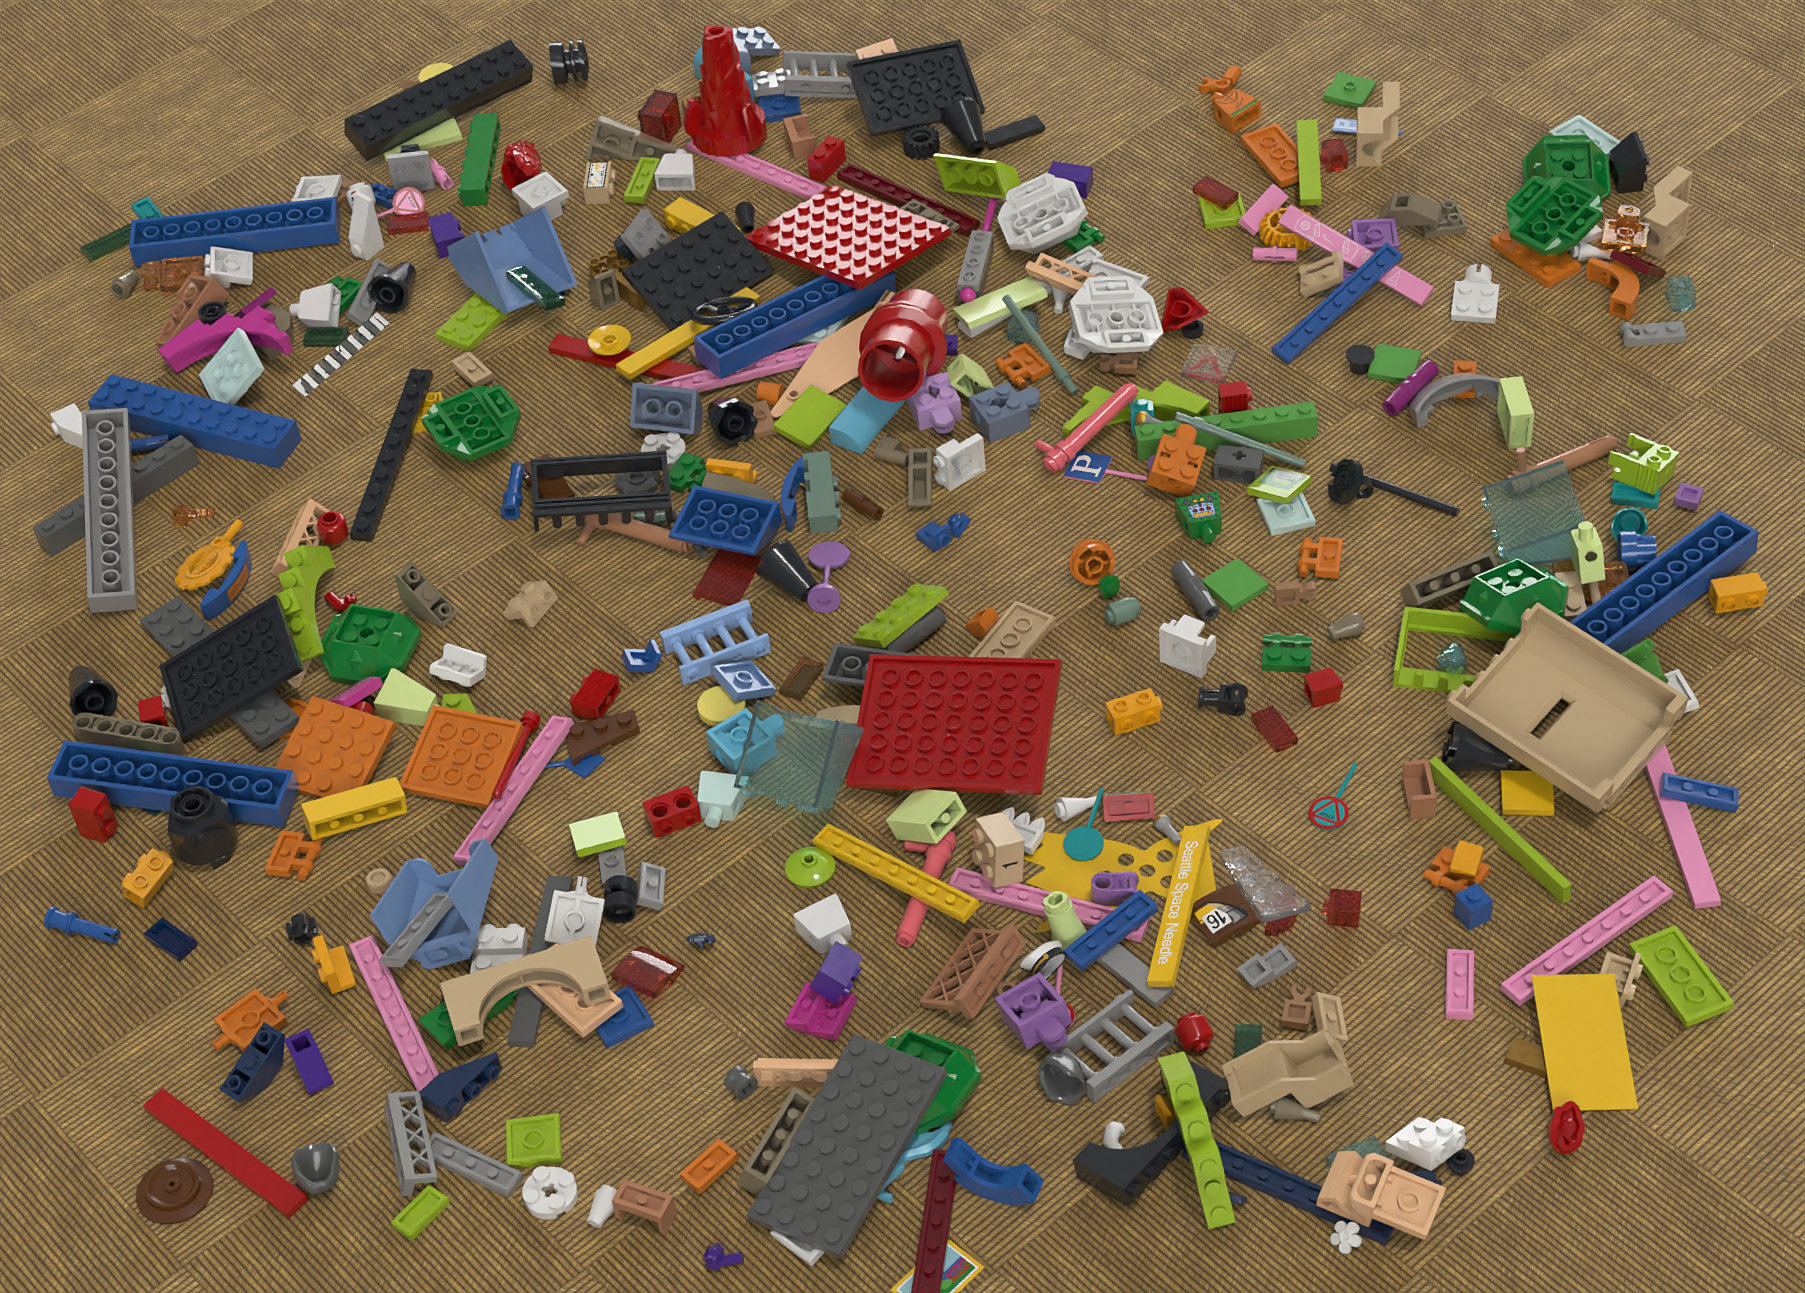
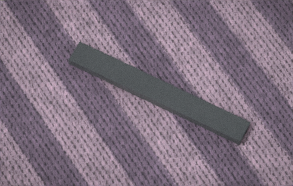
M547 877L529 954L547 950L555 944L544 941L554 890L571 892L574 883L573 877ZM526 986L520 988L507 1040L509 1046L535 1047L545 1003Z

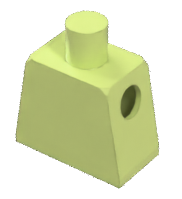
M960 354L947 368L950 384L968 397L994 388L985 370L964 354Z
M1581 522L1578 525V529L1570 532V555L1581 584L1605 580L1601 540L1591 522ZM1585 557H1591V561H1587Z

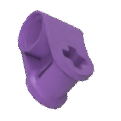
M1131 871L1117 873L1100 872L1095 874L1091 879L1092 902L1103 906L1121 905L1137 892L1139 876Z

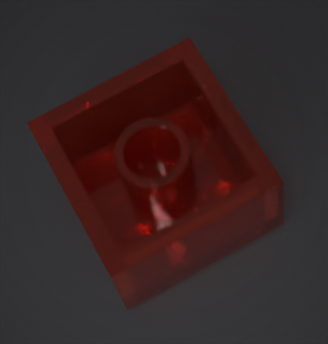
M654 90L651 96L647 98L642 109L638 111L637 118L640 122L641 132L667 143L673 140L682 126L676 93Z

